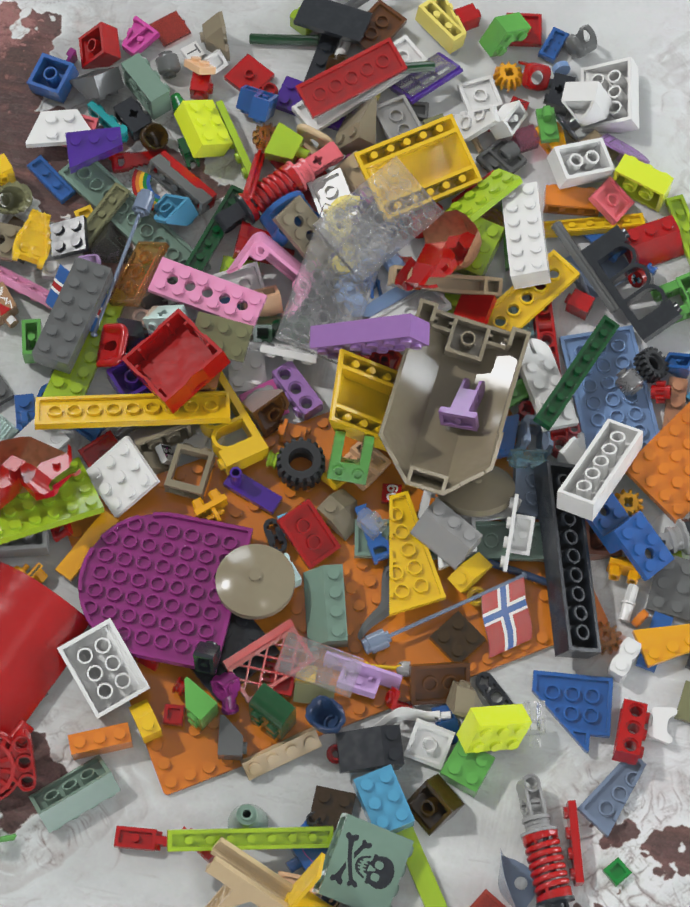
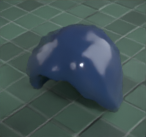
M319 695L306 707L305 717L307 721L323 734L338 733L346 722L343 707L332 697L328 698L327 696Z

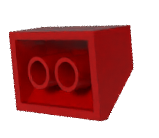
M673 215L626 230L630 235L628 238L630 245L637 251L639 263L647 266L649 263H652V266L684 255L680 229ZM627 250L624 254L630 264L633 254Z

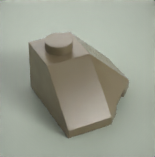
M219 11L202 24V32H199L201 43H205L206 50L213 53L215 50L220 49L226 61H230L226 26L223 13Z
M342 488L330 494L317 507V511L326 525L345 541L354 533L355 519H358L355 512L357 500Z
M464 680L452 682L446 705L453 714L466 717L470 708L483 707L471 683Z

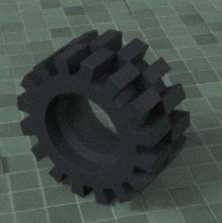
M647 347L635 355L633 366H636L635 370L639 372V375L647 383L653 384L668 374L669 367L667 365L669 364L665 362L666 357H662V352H658L657 348Z

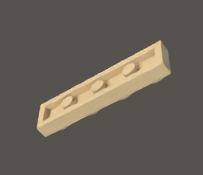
M311 727L240 762L250 781L322 747L316 729Z

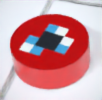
M642 270L635 271L628 276V281L633 287L640 288L646 284L647 276Z

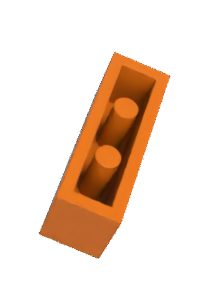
M557 184L546 185L543 213L598 217L599 210L588 200L597 189L594 187L581 188L577 186L559 189Z
M128 722L68 735L73 760L133 747Z

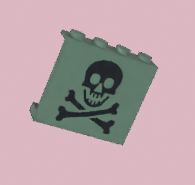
M342 813L325 856L321 878L314 885L312 892L350 907H392L393 897L399 891L398 883L406 872L405 864L413 853L414 848L412 845L414 841L353 815Z

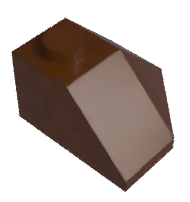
M282 389L256 391L241 402L265 438L278 430L279 424H282L284 421L282 419L284 411L288 410L290 405Z

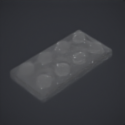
M288 631L274 670L350 698L364 659Z

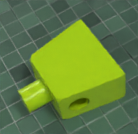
M279 122L264 154L268 160L284 164L287 161H291L295 164L297 157L306 159L310 156L311 151L303 148L304 138Z

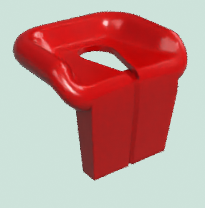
M111 323L103 325L96 367H115L122 362L129 336L128 328L124 324Z

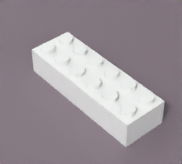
M537 182L521 184L502 199L510 277L514 290L551 283Z
M607 419L557 491V508L593 521L641 450L643 431Z

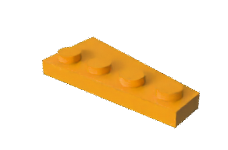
M690 624L632 631L635 640L641 643L640 652L648 668L690 653Z

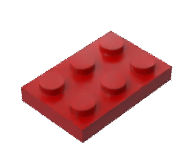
M306 499L276 520L308 569H312L341 548L310 499Z

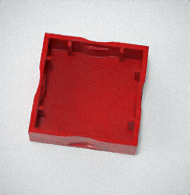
M179 308L163 321L149 337L142 340L122 358V361L129 370L173 414L231 363L224 351L207 335L199 331L195 323Z

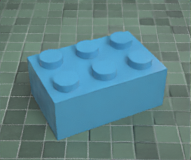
M391 764L353 779V788L368 822L394 833L414 826L415 819Z

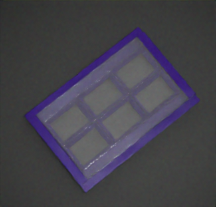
M438 52L427 60L435 62V71L411 73L389 88L398 96L405 94L409 103L413 104L462 73L463 68Z

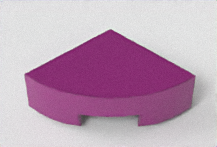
M72 47L69 48L66 53L68 56L66 61L75 64L78 60L76 50Z

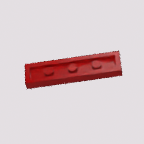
M576 800L567 801L566 807H563V818L567 819L568 827H565V838L569 840L570 848H567V858L571 860L572 868H569L570 881H573L574 886H582L584 884L577 805Z

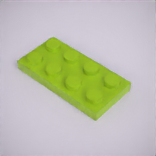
M498 168L487 178L480 181L472 190L466 192L462 198L452 203L445 212L458 210L474 222L521 185L523 181L520 176Z

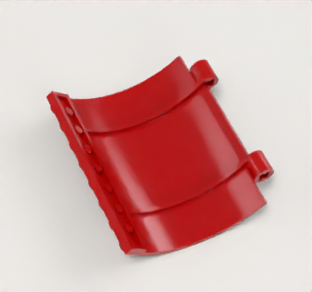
M0 562V730L12 738L14 733L20 729H26L32 733L34 729L26 721L67 666L57 648L82 634L89 624L80 611L55 592L22 571ZM25 738L17 739V742L20 744H24L26 741Z

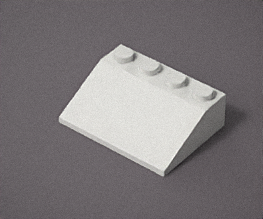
M632 57L581 68V81H599L612 99L608 118L590 125L581 126V131L592 132L596 129L598 132L624 133L638 130L639 75L638 66Z
M111 618L57 648L97 719L150 689Z

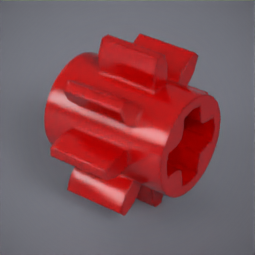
M657 380L656 385H651V399H656V404H665L666 399H671V385H666L664 380Z

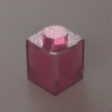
M531 124L517 129L510 140L519 146L521 153L538 148L540 138L534 125Z

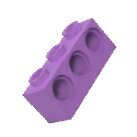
M288 361L272 371V379L275 385L284 391L289 403L293 406L294 414L298 418L301 417L305 421L323 410V402L292 361ZM284 375H287V376L290 377V378L287 379V380L281 379V377L284 376ZM299 390L300 393L293 394L292 391ZM304 404L311 405V407L308 409L303 408L302 406Z

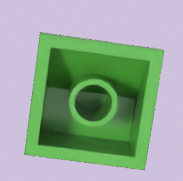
M186 677L184 683L186 716L189 718L187 721L194 728L199 727L204 730L219 713L218 704L189 677Z

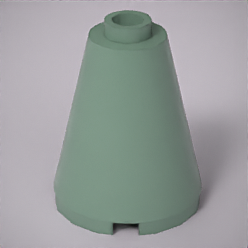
M242 804L236 807L228 818V828L268 827L266 813L254 804Z

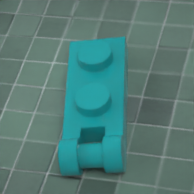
M93 100L87 104L89 115L99 118V124L104 128L120 127L122 143H126L129 140L126 125H119L113 115L109 116L103 106L97 105Z

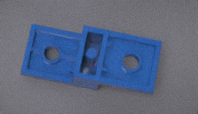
M613 492L603 505V508L606 510V516H603L599 511L593 521L586 519L608 552L612 554L622 549L644 581L649 580L675 559L641 510L629 516ZM646 549L651 552V559L646 557Z

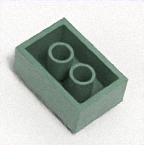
M137 53L121 63L125 85L153 120L171 110L170 88L160 80L158 72L151 69L146 57L143 58L140 53Z

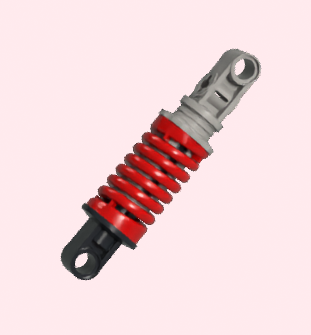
M528 774L517 782L516 790L519 797L520 810L523 815L522 824L525 825L526 832L520 834V837L526 849L525 854L528 856L527 863L530 864L528 868L531 872L530 877L533 880L532 885L535 887L534 894L538 896L536 897V907H569V903L574 901L575 897L573 896L571 886L567 885L570 882L569 878L565 877L568 875L567 870H562L566 867V864L561 862L564 860V856L560 854L562 848L556 846L560 844L558 826H551L549 820L551 817L547 813L540 779L535 774ZM526 782L530 784L531 789L526 786Z

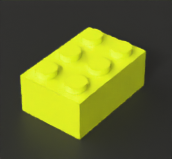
M213 99L181 102L174 116L193 158L224 156L233 142Z
M624 154L613 175V179L631 199L656 212H659L665 199L668 197L674 180L668 173L661 172L652 165L645 164L636 157Z
M523 704L470 708L456 735L465 753L514 750L520 745L532 721Z

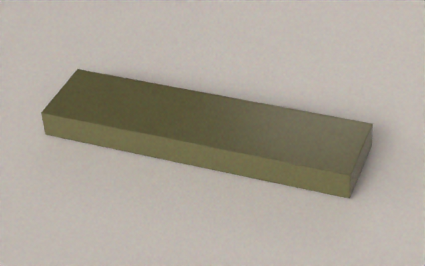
M116 182L87 218L89 247L131 195L130 190Z

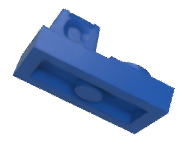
M33 393L14 395L16 428L19 429V432L35 418Z

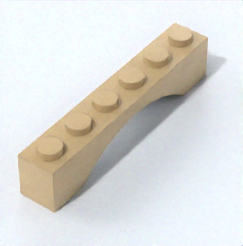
M392 265L389 267L387 286L397 287L395 285V278L403 266ZM413 267L408 274V279L412 276ZM451 274L444 278L430 277L425 285L437 284L438 287L434 289L421 288L420 290L457 295H495L496 298L502 296L503 278Z

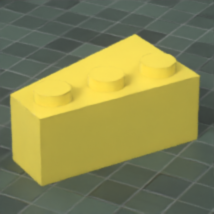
M427 0L418 6L415 20L449 54L463 46L467 32L459 17L455 15L453 5L448 0Z

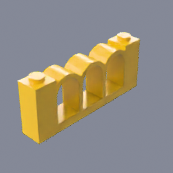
M221 371L217 388L220 391H229L230 409L234 413L235 418L231 419V423H222L216 426L199 424L201 432L211 438L212 450L218 456L217 464L220 470H224L228 476L233 467H239L242 470L266 459L269 454V447ZM243 428L248 437L231 446H222L217 442L221 437Z

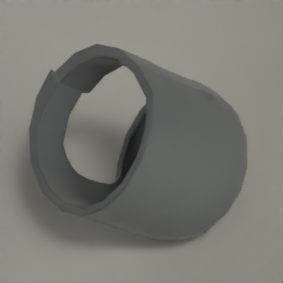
M587 24L580 27L576 35L571 34L566 38L565 47L567 52L574 58H581L597 48V37L590 25ZM584 30L590 35L588 42L584 39Z

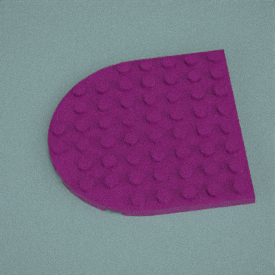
M153 512V514L144 516L136 515L115 524L104 532L95 545L89 549L80 569L78 579L79 600L87 623L93 628L111 618L133 657L195 669L193 653L200 641H213L217 643V645H220L222 653L232 613L224 607L217 595L215 584L216 572L227 554L236 548L251 543L253 528L170 512Z

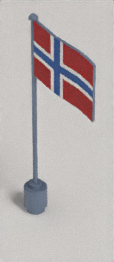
M522 572L517 577L390 634L388 631L384 632L383 629H379L364 636L365 638L361 640L362 646L367 655L370 653L375 654L390 647L391 637L481 597L482 618L489 643V658L532 639V622L525 598L524 579L527 578V573Z

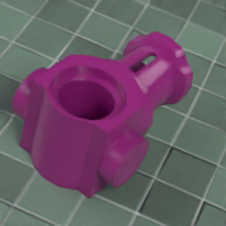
M232 672L215 675L211 681L212 692L222 701V713L224 715L237 713L239 705L236 704L235 698L241 688L239 677Z

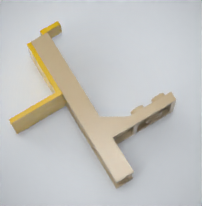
M223 837L212 847L210 854L215 857L207 865L205 872L224 885L205 907H234L247 902H252L258 907H333L310 892V889L321 878L325 854L322 852L300 878L292 884Z

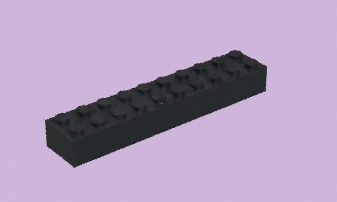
M545 461L533 468L555 657L589 659L602 652L585 518L557 508V491L575 465Z

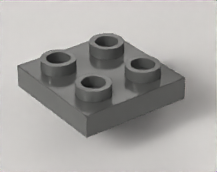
M505 138L498 139L476 157V161L488 173L500 168L514 174L527 163V159L521 154L519 146L512 140L508 142Z

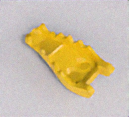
M32 208L28 219L15 237L12 246V260L17 261L21 259L36 264V268L40 270L43 268L51 249L50 214L41 213Z

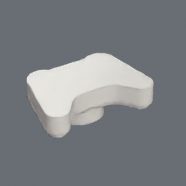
M670 707L652 708L647 726V736L670 745L673 739L667 732L668 720L677 714V709Z

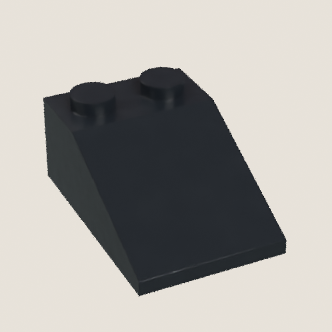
M400 724L374 726L335 734L340 774L372 772L390 764L393 770H399L405 764Z

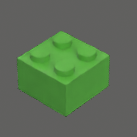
M458 740L443 766L440 776L445 782L475 797L491 769L495 757L486 752L465 753Z

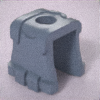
M526 415L517 428L513 457L518 458L530 444L531 435H535V462L540 463L551 454L554 441L551 440L550 431L543 432L541 426L533 421L535 415Z

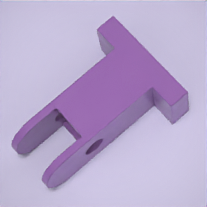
M464 378L451 407H440L438 411L440 425L477 431L479 419L476 411L485 392V382L479 381L476 389L472 390L469 389V379Z

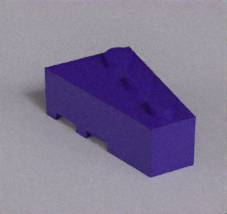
M120 127L65 133L71 174L85 166L92 165L96 161L123 151Z

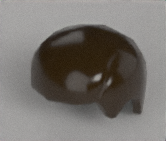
M155 122L144 127L139 135L142 146L148 151H159L168 144L169 135L167 130L161 124Z

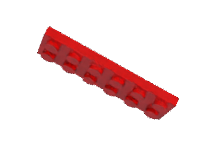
M389 37L296 85L295 89L312 119L406 71L408 67Z

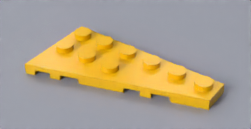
M408 490L389 496V616L446 599L429 548L410 534L418 522V517Z

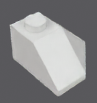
M578 433V438L574 436L559 451L556 462L577 464L586 451L584 433Z

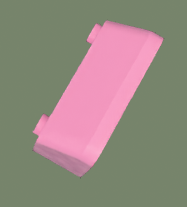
M257 232L250 237L226 272L230 274L239 270L249 256L256 261L266 259L293 282L292 289L295 295L280 316L294 315L311 290L312 274L308 268L264 232Z

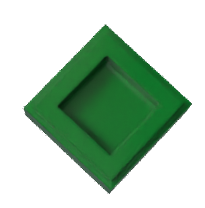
M619 857L602 871L615 887L632 873Z

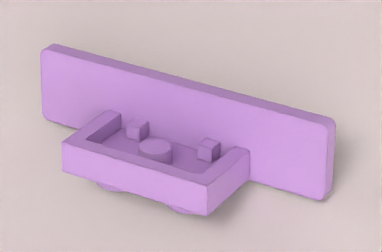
M327 651L325 654L323 666L341 672L336 684L338 688L372 699L375 698L379 685L388 688L392 686L397 689L400 688L403 677L400 674L337 653Z

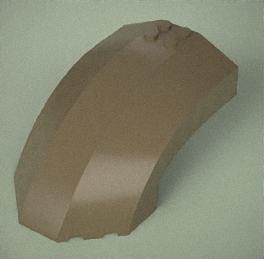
M421 298L415 316L430 323L429 346H422V349L418 350L405 348L378 435L405 485L444 496L493 470L504 435L503 428L531 332L514 326L511 331H506L438 310L439 303ZM464 378L469 379V389L472 390L476 389L479 381L485 382V392L476 411L479 419L477 431L440 425L438 412L440 407H451Z

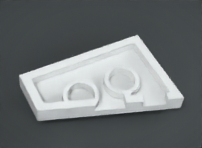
M494 105L475 108L473 111L468 112L462 111L456 115L452 114L465 143L500 123L497 107Z

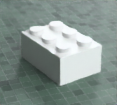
M602 137L556 146L547 156L559 189L606 180L615 170Z

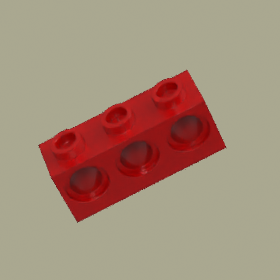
M624 698L620 709L612 760L636 765L638 758L642 759L644 747L641 744L642 741L645 742L647 729H644V726L648 724L650 712H647L648 704Z

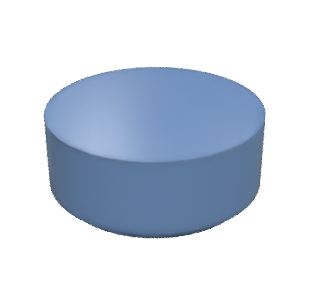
M559 61L552 67L554 75L555 72L567 75L571 70L567 61Z

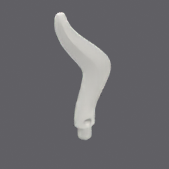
M400 707L388 713L371 727L393 725L402 720L416 721L417 718L427 722H441V720L451 719V711H423L410 707Z

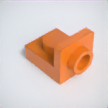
M285 418L283 424L280 423L277 434L280 435V442H288L290 444L291 439L295 438L298 441L299 437H303V440H305L307 427L289 423V419Z

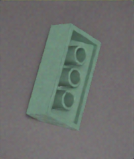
M343 564L322 565L303 572L308 649L348 647Z
M97 755L28 797L48 832L51 833L54 830L60 829L67 822L77 819L87 810L95 808L107 798L115 796L121 789L101 756Z

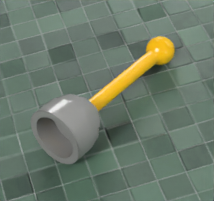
M401 661L397 666L364 662L381 669L396 670L397 674L409 677V664H411V661Z

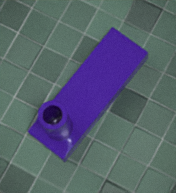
M233 467L230 470V475L223 483L224 487L273 515L283 500L280 495L244 475L239 467Z

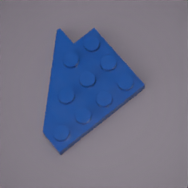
M533 670L532 693L585 753L589 752L590 736L610 737L613 678Z

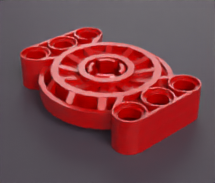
M26 729L17 730L12 738L0 730L1 801L8 797L17 786L24 792L32 791L36 786L37 773L32 736ZM25 738L27 742L20 744L17 742V739ZM26 757L30 761L28 763H22L19 759ZM24 777H30L33 780L29 783H26L22 779Z

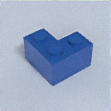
M244 85L240 89L236 108L240 109L241 113L248 114V117L253 118L254 122L263 123L274 116L279 95Z

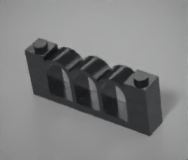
M616 225L581 250V252L638 335L647 343L683 318L680 314L683 310L677 302L672 303L670 299L668 300L664 290L654 284V277L651 271L645 265L639 263V255L630 245L628 240L630 237L629 233L625 228L621 229ZM622 250L631 251L633 254L631 263L612 278H609L601 264ZM642 270L646 272V284L624 299L615 285L635 271ZM651 291L661 293V304L648 315L638 320L629 306Z

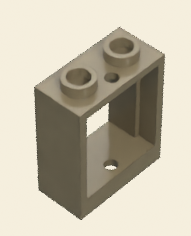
M177 443L164 483L165 492L192 499L201 497L203 500L215 463V452L208 448H195L189 443ZM181 454L207 460L199 486L173 480Z

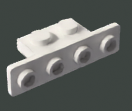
M516 493L515 497L510 498L509 509L513 510L512 517H507L506 528L510 530L509 536H504L503 548L507 549L506 555H501L500 567L503 568V572H507L510 553L530 556L535 517L516 514L519 494Z

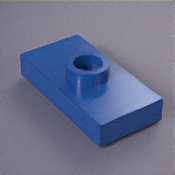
M553 27L540 49L538 57L554 64L565 45L566 38L570 34Z

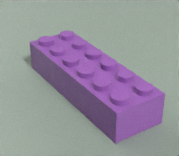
M409 313L310 326V349L317 351V354L326 355L328 359H338L340 349L361 355H371V352L384 354L388 353V350L401 352L405 351V348L418 350L422 349V346H429L430 323Z

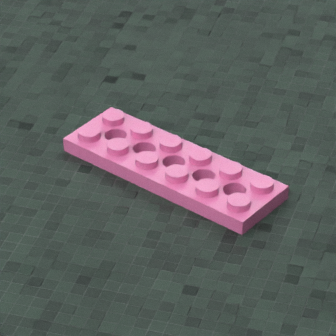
M162 257L148 287V292L204 313L253 325L254 327L267 300V295L165 257ZM176 277L178 282L171 285L168 283V279ZM187 284L195 285V289L192 291L185 289ZM205 290L213 292L211 297H204L202 293ZM227 296L230 298V301L227 304H222L220 299ZM240 303L248 305L245 310H239L237 306Z

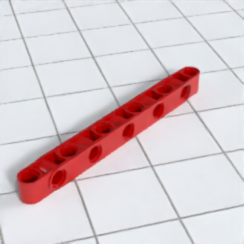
M543 284L535 287L538 290H543L546 286ZM551 302L544 308L545 311H541L532 319L535 339L550 343L548 346L552 351L561 374ZM568 427L550 431L551 440L554 441L551 455L556 459L560 450L555 446L561 445L564 447L569 441Z

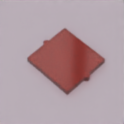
M177 11L149 24L159 32L160 37L158 39L164 47L191 34V31L185 24V20H182Z

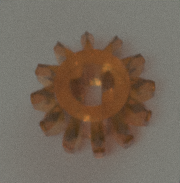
M263 122L262 127L257 125L256 130L252 132V143L256 145L257 150L262 149L264 153L277 125L273 127L271 122L269 125Z
M599 622L601 655H604L605 651L612 655L613 650L618 651L619 644L622 643V639L619 638L622 633L621 631H616L617 625L611 628L610 622H607L605 626L602 622ZM605 636H607L609 639H606V641H604L602 637L604 638Z

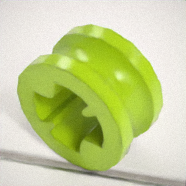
M270 450L266 467L272 466L273 469H276L277 454L279 452L275 454Z

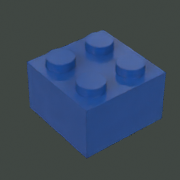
M42 53L27 84L32 93L64 104L73 87L70 84V80L78 77L79 72L74 63Z

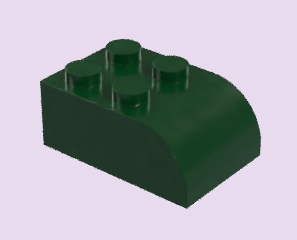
M263 683L249 703L250 720L256 726L264 727L267 730L266 733L275 740L277 738L281 741L296 724V707L266 683Z

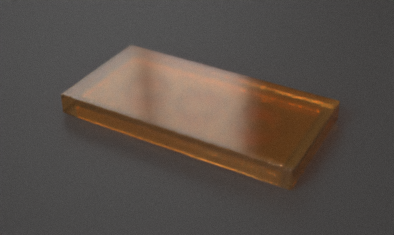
M138 241L108 303L111 306L139 307L169 245L166 242Z

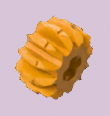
M508 61L505 65L501 62L500 67L496 66L493 79L495 80V85L500 86V90L505 88L507 92L510 89L515 91L517 87L522 85V69L517 67L516 63L511 65Z
M623 489L620 494L615 493V497L629 516L640 510L641 512L643 511L644 506L641 505L643 504V499L638 498L639 492L632 494V489H629L628 493H626Z

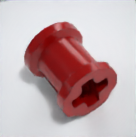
M526 400L520 403L517 414H519V421L521 422L526 415H534L535 410L531 401Z

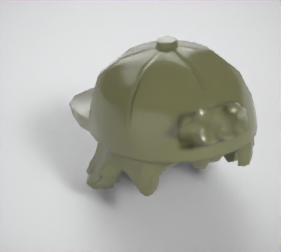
M15 181L0 186L1 214H19V212H24L32 205V192L27 185Z

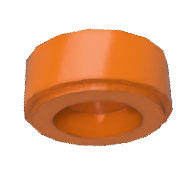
M643 609L632 620L631 624L638 628L648 618L649 613Z

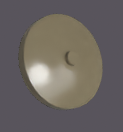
M494 466L493 470L444 496L438 495V498L457 514L470 517L491 516L509 507L510 498L515 497V483L506 471Z
M263 544L244 545L231 551L221 561L216 572V591L221 603L231 613L245 619H264L277 614L289 603L295 589V574L290 561L279 550Z

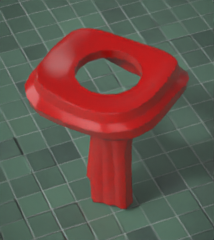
M518 61V64L525 65L521 81L524 88L534 91H544L548 88L551 76V68L549 66L534 62ZM535 71H541L543 79L539 84H533L531 76Z

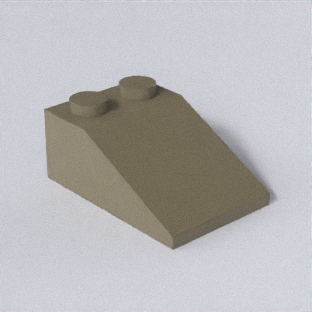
M374 96L363 102L346 116L335 138V144L342 154L348 155L356 150L361 151L376 144L377 97Z

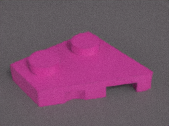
M134 16V23L128 29L127 37L124 38L122 43L123 50L131 56L137 53L141 54L160 37L157 30L138 16Z

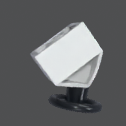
M599 81L565 82L561 102L572 116L566 121L560 114H556L555 117L575 143L580 142V139L574 132L581 126L590 125L608 118L612 99Z

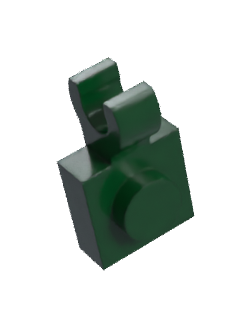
M185 138L177 139L178 149L186 163L187 169L191 170L190 163L192 162L196 163L197 167H200L199 158H193Z

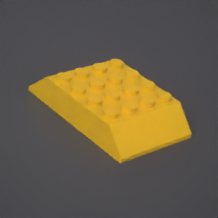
M452 114L354 153V157L384 221L403 217L458 194L482 181L481 175Z
M340 349L329 422L334 432L336 430L346 432V437L362 443L364 435L374 437L373 447L387 452L378 434L398 371L347 350Z

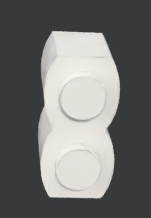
M627 637L622 642L617 655L612 659L607 669V676L609 678H613L618 683L625 679L631 665L641 650V643L630 637Z

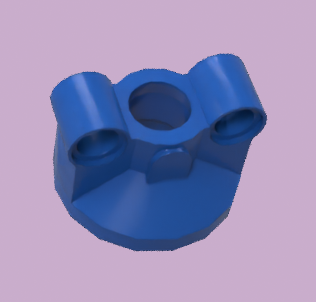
M298 190L290 192L275 201L264 211L259 219L272 239L281 247L285 246L289 240L272 219L298 195L312 209L304 194ZM312 209V211L316 214V216H317V217L320 219V221H321V217H320L319 213L316 212V211H314V210ZM295 217L294 222L300 227L301 220Z

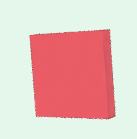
M611 176L588 198L611 225L616 224L635 203Z

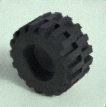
M299 437L298 441L295 438L291 439L290 444L288 442L284 443V448L281 447L279 454H277L279 478L281 477L283 484L287 482V487L291 488L294 486L295 490L298 491L299 488H303L304 491L307 490L308 486L310 488L315 487V483H320L325 470V454H323L322 448H318V443L316 442L312 444L309 438H307V441H304L303 437ZM303 457L310 460L312 466L307 470L298 471L293 469L290 463L296 458Z

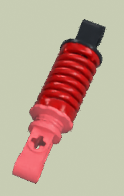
M332 141L306 159H299L296 164L287 161L278 170L273 171L272 174H268L266 178L264 177L261 181H258L254 196L250 201L242 198L243 193L235 194L234 200L236 203L214 216V220L224 234L231 232L242 221L247 220L251 225H254L264 211L275 201L296 190L301 192L307 191L306 184L308 182H313L317 175L338 164L344 158V155L335 142Z

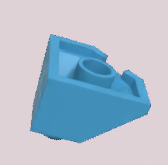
M166 193L154 205V210L156 211L154 220L159 223L188 226L199 215L189 197Z

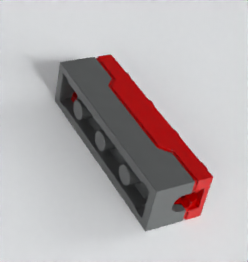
M164 150L161 154L150 159L147 173L173 195L189 197L199 213L198 216L214 207L217 193Z

